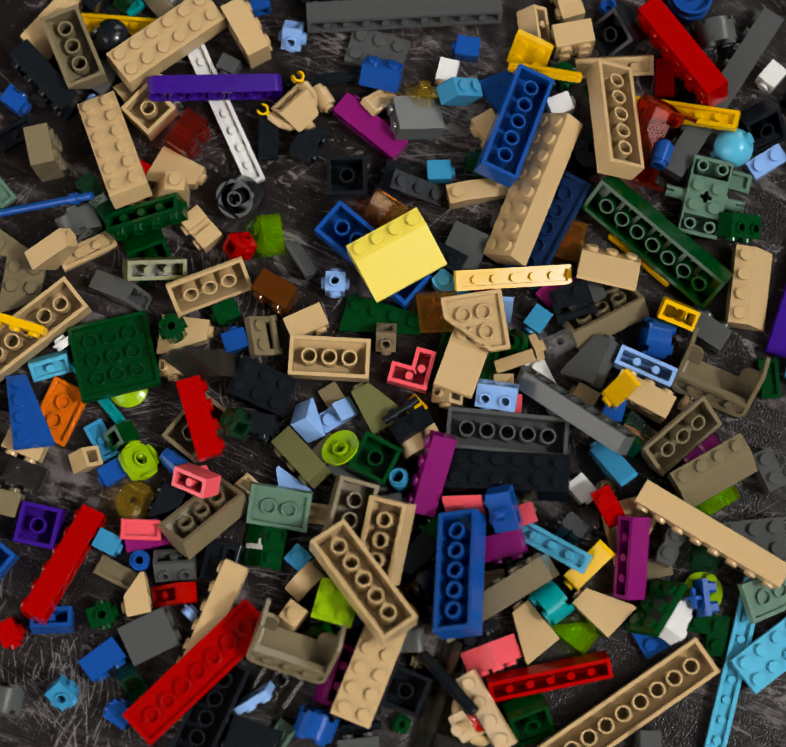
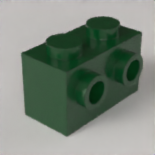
M719 212L717 236L725 237V241L737 242L738 238L740 243H751V239L759 240L761 216L735 212Z

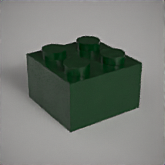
M367 430L359 443L356 454L351 458L346 469L373 484L380 485L379 487L382 488L403 449Z

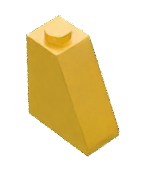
M601 539L587 551L593 557L584 574L570 568L562 576L564 578L563 583L569 590L572 591L574 589L578 591L615 555Z

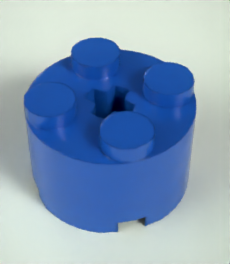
M646 316L643 322H647V324L640 329L638 349H641V353L650 357L664 360L667 355H672L674 345L671 344L672 336L676 333L677 325L660 318Z
M301 704L293 730H295L294 735L301 739H306V737L314 739L315 744L323 747L328 743H332L340 717L334 719V715L330 714L327 710L316 706L307 709V704Z

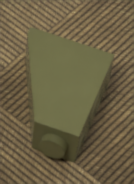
M362 382L353 387L351 396L370 432L378 435L388 430L389 426L394 422L392 420L385 424L382 417L388 414L387 411L390 409H396L399 406L370 383L364 385ZM404 412L403 414H401V415L398 416V417L401 419V418H403L404 416H406L408 413H407V412Z

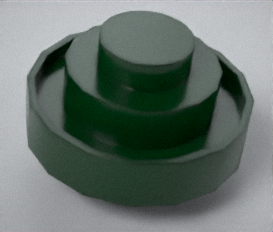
M519 329L508 331L511 349L503 350V353L506 356H510L527 350L529 345L527 334Z

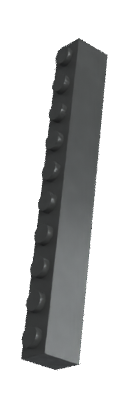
M333 0L306 2L308 33L502 23L503 14L501 0Z
M765 7L761 13L756 12L751 20L754 24L751 28L747 27L741 36L744 38L741 44L737 42L731 53L734 55L731 59L726 58L721 66V69H723L722 74L728 80V98L715 107L728 108L783 23L784 19ZM683 124L680 129L682 132L679 138L675 137L671 143L674 146L669 165L664 170L659 171L680 182L693 162L695 154L699 153L713 131L712 128Z

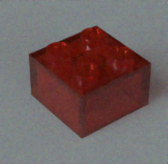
M187 107L165 139L168 148L190 160L196 159L200 153L199 148L203 143L206 144L211 137L208 121Z

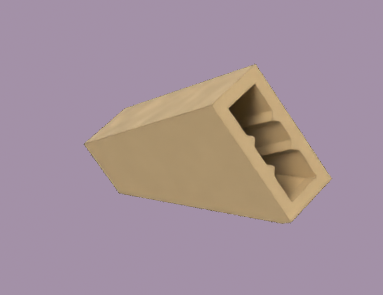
M53 0L20 35L22 41L28 39L53 66L56 62V57L40 18L77 4L81 13L85 5L82 0Z

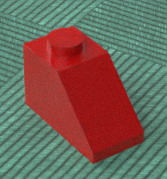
M606 483L589 494L609 529L618 525V515H625L609 484Z
M176 582L151 587L153 608L198 602L196 582Z

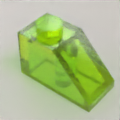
M584 622L561 624L551 627L560 638L582 655L588 651L599 636L596 632L598 629L590 622L586 624Z

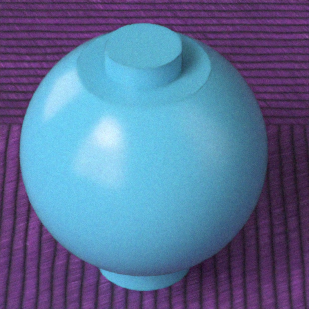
M737 128L736 132L724 130L716 137L714 150L710 152V157L734 163L733 168L742 166L752 156L754 138L749 132L746 133Z

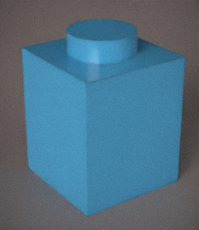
M451 159L427 160V181L434 184H451V179L455 178V166H451Z
M537 303L522 324L523 330L528 335L535 333L539 337L552 319L553 314Z
M100 527L91 546L116 558L117 554L121 555L123 552L125 540H121L119 536Z
M297 543L284 559L299 572L309 561L313 560V556Z

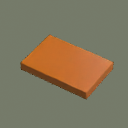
M54 376L40 404V408L54 442L66 447L87 403H82L78 386Z

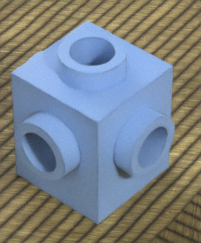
M285 20L278 36V41L281 42V49L288 52L301 51L302 45H306L307 33H304L305 22Z
M332 268L330 271H326L325 277L321 279V289H325V295L331 298L345 296L346 290H349L350 278H346V272H342V269ZM338 280L339 282L337 284H333L331 281Z

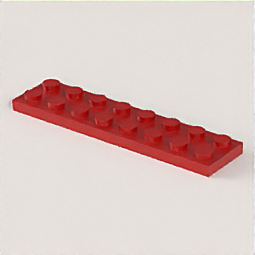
M246 598L122 714L150 746L246 656L260 613Z

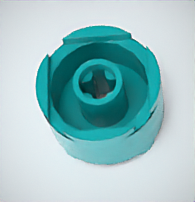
M551 580L529 593L530 603L537 611L542 610L541 614L550 627L553 624L557 625L575 610L572 604L569 605L566 602L568 598Z

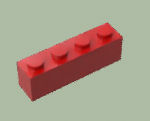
M200 375L176 381L198 460L202 462L224 455L222 450L226 449L223 437L219 438L217 430L220 429L217 417L213 418L211 413L214 410L211 398L207 399L205 392L209 391L206 379L202 380Z

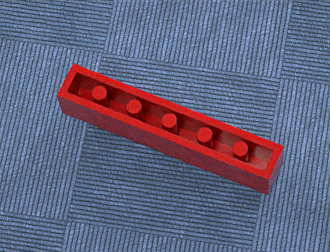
M85 504L82 505L81 509L75 511L72 524L65 528L62 535L63 539L60 544L57 543L55 545L51 559L46 561L42 567L41 576L39 579L36 578L31 586L32 591L21 602L20 610L23 616L43 626L47 624L91 549V544L100 527L103 528L107 522L105 514Z
M606 650L485 675L487 689L494 702L613 678L611 661Z

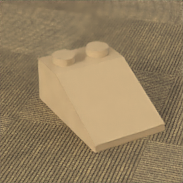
M454 327L433 386L472 399L489 351Z

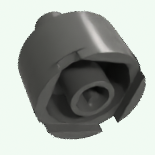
M727 15L715 16L705 19L704 24L700 25V21L694 24L698 45L705 53L713 51V47L721 46V49L733 47L732 44L738 40L732 15L727 18Z
M90 202L84 203L80 207L72 205L65 210L66 214L54 220L58 228H70L76 235L77 243L82 242L88 236L89 238L95 236L103 228Z
M8 684V687H2L0 685V716L13 718L15 714L17 718H20L25 692L20 686Z

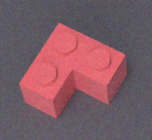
M417 347L412 366L392 361L387 384L426 394L436 352Z
M515 633L460 654L467 673L475 669L480 677L490 674L489 669L492 672L504 669L503 664L505 668L517 663L516 659L523 657Z

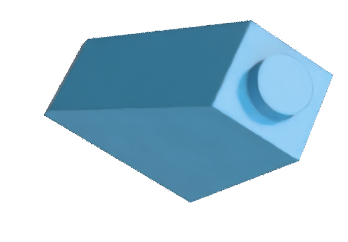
M597 440L590 445L592 449L589 450V455L608 480L614 484L617 491L638 475L622 455L615 453Z

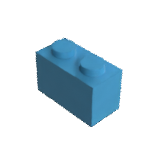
M451 77L436 86L441 105L468 106L483 97L478 78Z

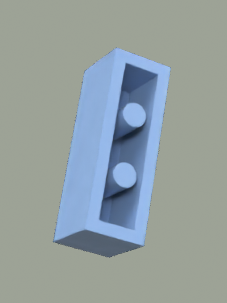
M623 344L612 365L613 368L620 371L622 369H631L637 373V377L643 380L644 378L650 379L655 382V386L661 389H669L678 371L676 367Z

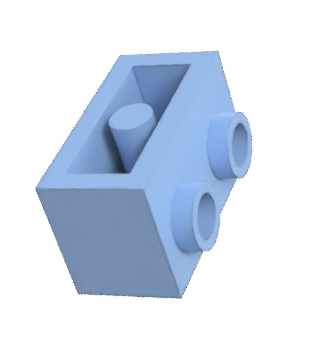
M480 378L477 383L475 407H479L482 410L495 409L503 412H515L520 384Z

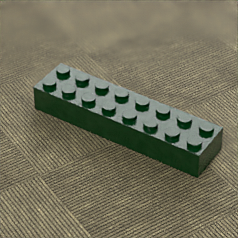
M605 176L581 206L584 211L702 310L734 275L618 177Z

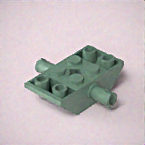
M695 154L686 186L682 188L669 184L666 185L664 196L681 199L682 204L678 228L682 232L717 240L719 212L729 210L743 213L745 202L729 199L727 196L734 163ZM706 196L708 199L707 202L704 203L703 199L700 197Z

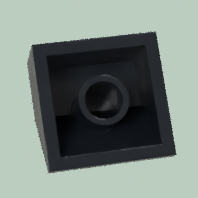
M628 6L612 8L592 25L596 40L595 44L603 57L620 56L632 50L646 39Z
M769 97L740 112L738 128L746 133L749 132L754 138L752 155L756 156L777 143L779 144L786 140V127L781 108Z

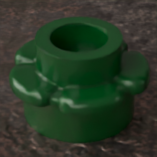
M403 713L394 716L391 722L393 731L401 734L408 733L409 728L412 726L411 719Z

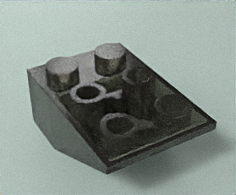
M187 345L183 346L182 350L171 349L169 353L161 355L163 360L187 378L200 375L201 379H206V382L209 384L235 377L234 353H228L225 349L210 351L209 347L195 349V346Z

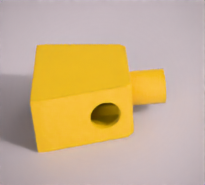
M667 296L663 297L656 313L658 318L692 332L701 314L691 306ZM688 313H690V316H689L688 320L686 321V317H687Z

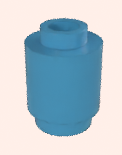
M395 468L391 471L388 480L394 490L401 493L409 491L412 487V479L407 471L403 468Z

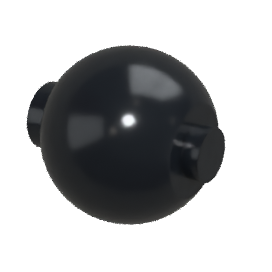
M106 19L93 27L90 37L93 38L92 42L96 51L100 55L107 57L106 53L130 38L131 33L123 22L117 19Z

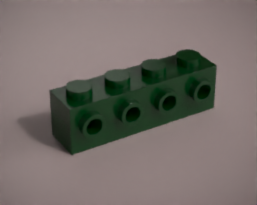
M175 192L104 214L106 232L116 241H125L133 236H141L146 232L161 230L169 225L180 224L182 221L188 220L187 202Z

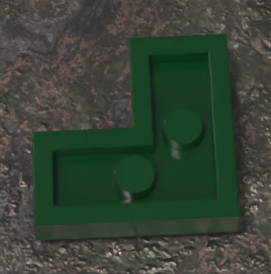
M692 611V619L688 623L686 631L706 634L704 649L708 655L725 658L730 617L714 614L712 616L696 617V612Z

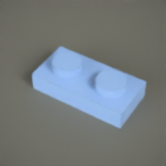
M777 143L745 163L744 166L749 174L753 175L754 181L786 163V154Z
M270 680L241 698L234 708L235 712L238 715L245 711L249 713L256 708L258 703H266L271 699L275 685Z

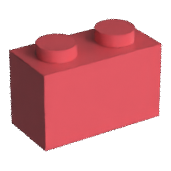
M189 462L174 467L171 485L204 499L218 495L221 475Z

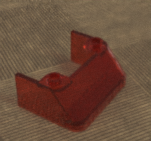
M643 94L637 102V112L645 169L633 181L639 185L663 192L664 188L655 182L659 170L650 165V156L656 141L665 138L669 127L678 128L683 124L684 119L696 123L697 119L684 110L659 98Z

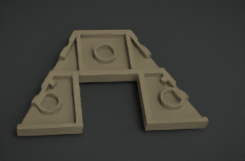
M1 229L0 257L7 258L0 294V313L4 314L14 309L23 308L43 292L46 270H32L24 253L28 248Z

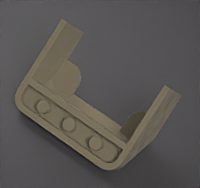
M695 327L677 366L678 371L671 385L672 389L679 394L692 396L694 400L703 394L711 407L734 417H743L749 410L766 378L771 358H766L760 371L753 368H745L740 372L739 376H736L702 361L704 351L695 344L699 328Z
M267 598L248 647L247 659L252 663L315 684L326 682L341 653L347 625H342L338 635L326 632L320 634L317 640L278 627L279 618L275 614L268 612L271 599Z

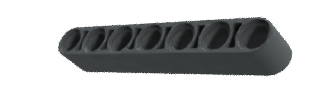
M521 366L514 382L515 384H520V391L620 455L628 454L636 437L633 432L529 366Z

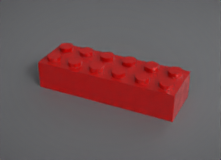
M649 0L640 6L637 19L643 35H647L650 38V43L655 50L659 49L665 63L672 65L674 74L685 81V87L689 92L693 91L697 96L696 100L699 105L715 107L727 99L728 80L662 0Z

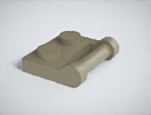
M277 315L248 316L244 318L250 357H277L283 355V348H280L276 322H278ZM266 324L269 326L272 349L269 346Z

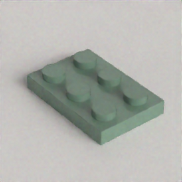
M252 482L246 523L306 533L313 492Z
M756 577L737 584L749 623L755 624L786 610V578L780 588H773V590L761 584L762 581Z

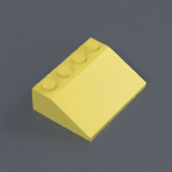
M417 207L346 246L349 257L376 303L447 265Z

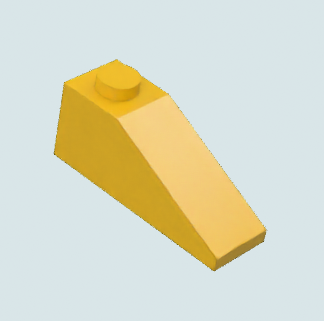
M626 369L602 392V400L609 408L612 406L615 410L632 396L641 384Z

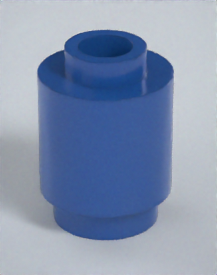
M660 139L655 142L650 156L651 167L664 170L669 165L674 146L669 140Z
M170 447L165 449L159 457L161 464L172 474L175 466L189 463V460Z
M143 550L133 552L129 560L131 567L139 572L149 570L153 562L151 555ZM139 557L143 558V562L141 564H137V560Z

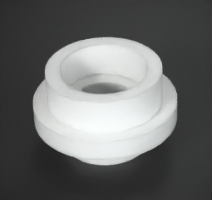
M61 335L54 340L55 345L53 348L60 352L70 344L69 336Z

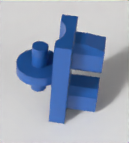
M708 578L692 580L693 588H690V597L684 598L685 602L691 601L692 609L696 610V617L712 616L713 613L719 612V603L717 601H710L709 593H716V582L708 581Z

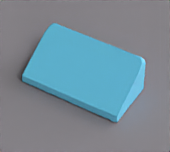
M67 349L32 358L28 361L33 382L73 372L70 368L71 362Z

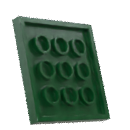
M146 310L67 328L83 404L162 385Z

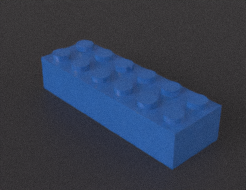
M519 63L510 77L474 172L508 188L516 182L553 87L554 79Z
M340 200L318 224L314 232L316 237L356 269L347 253L346 246L376 229ZM427 275L389 297L406 310L430 283L432 275Z
M476 508L438 513L432 632L442 639L482 636L486 516Z

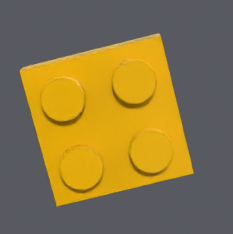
M519 29L506 61L547 67L555 45Z

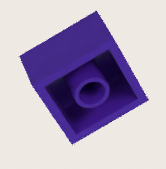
M22 501L13 541L53 550L60 541L67 511Z

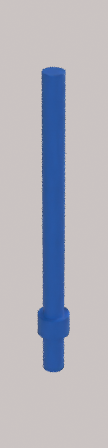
M92 191L80 194L75 192L65 197L0 209V217L66 204L76 205L80 204L81 201L94 199V194Z

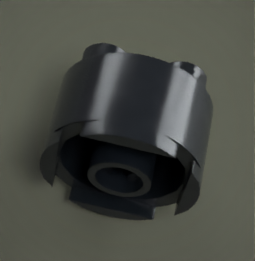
M588 129L579 134L571 158L577 169L594 174L597 173L596 155L593 151L589 152V149L595 151L593 129Z
M235 176L226 180L218 187L216 192L218 207L227 217H244L259 207L262 189L255 180L248 176Z

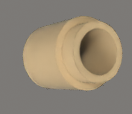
M321 83L313 87L317 92V109L320 113H330L335 107L336 100L326 86H323Z

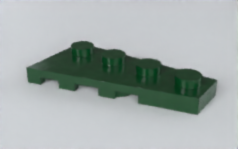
M349 294L338 333H376L377 323H396V335L420 336L426 316Z

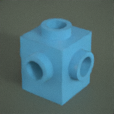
M61 674L47 688L44 695L49 699L52 706L59 708L63 712L67 707L72 708L79 700L77 696L80 690L73 680H69L65 675Z

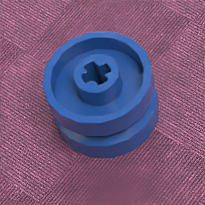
M668 0V9L678 21L696 23L706 16L713 0Z

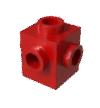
M249 232L229 233L222 246L230 260L242 256L243 260H250L258 247Z

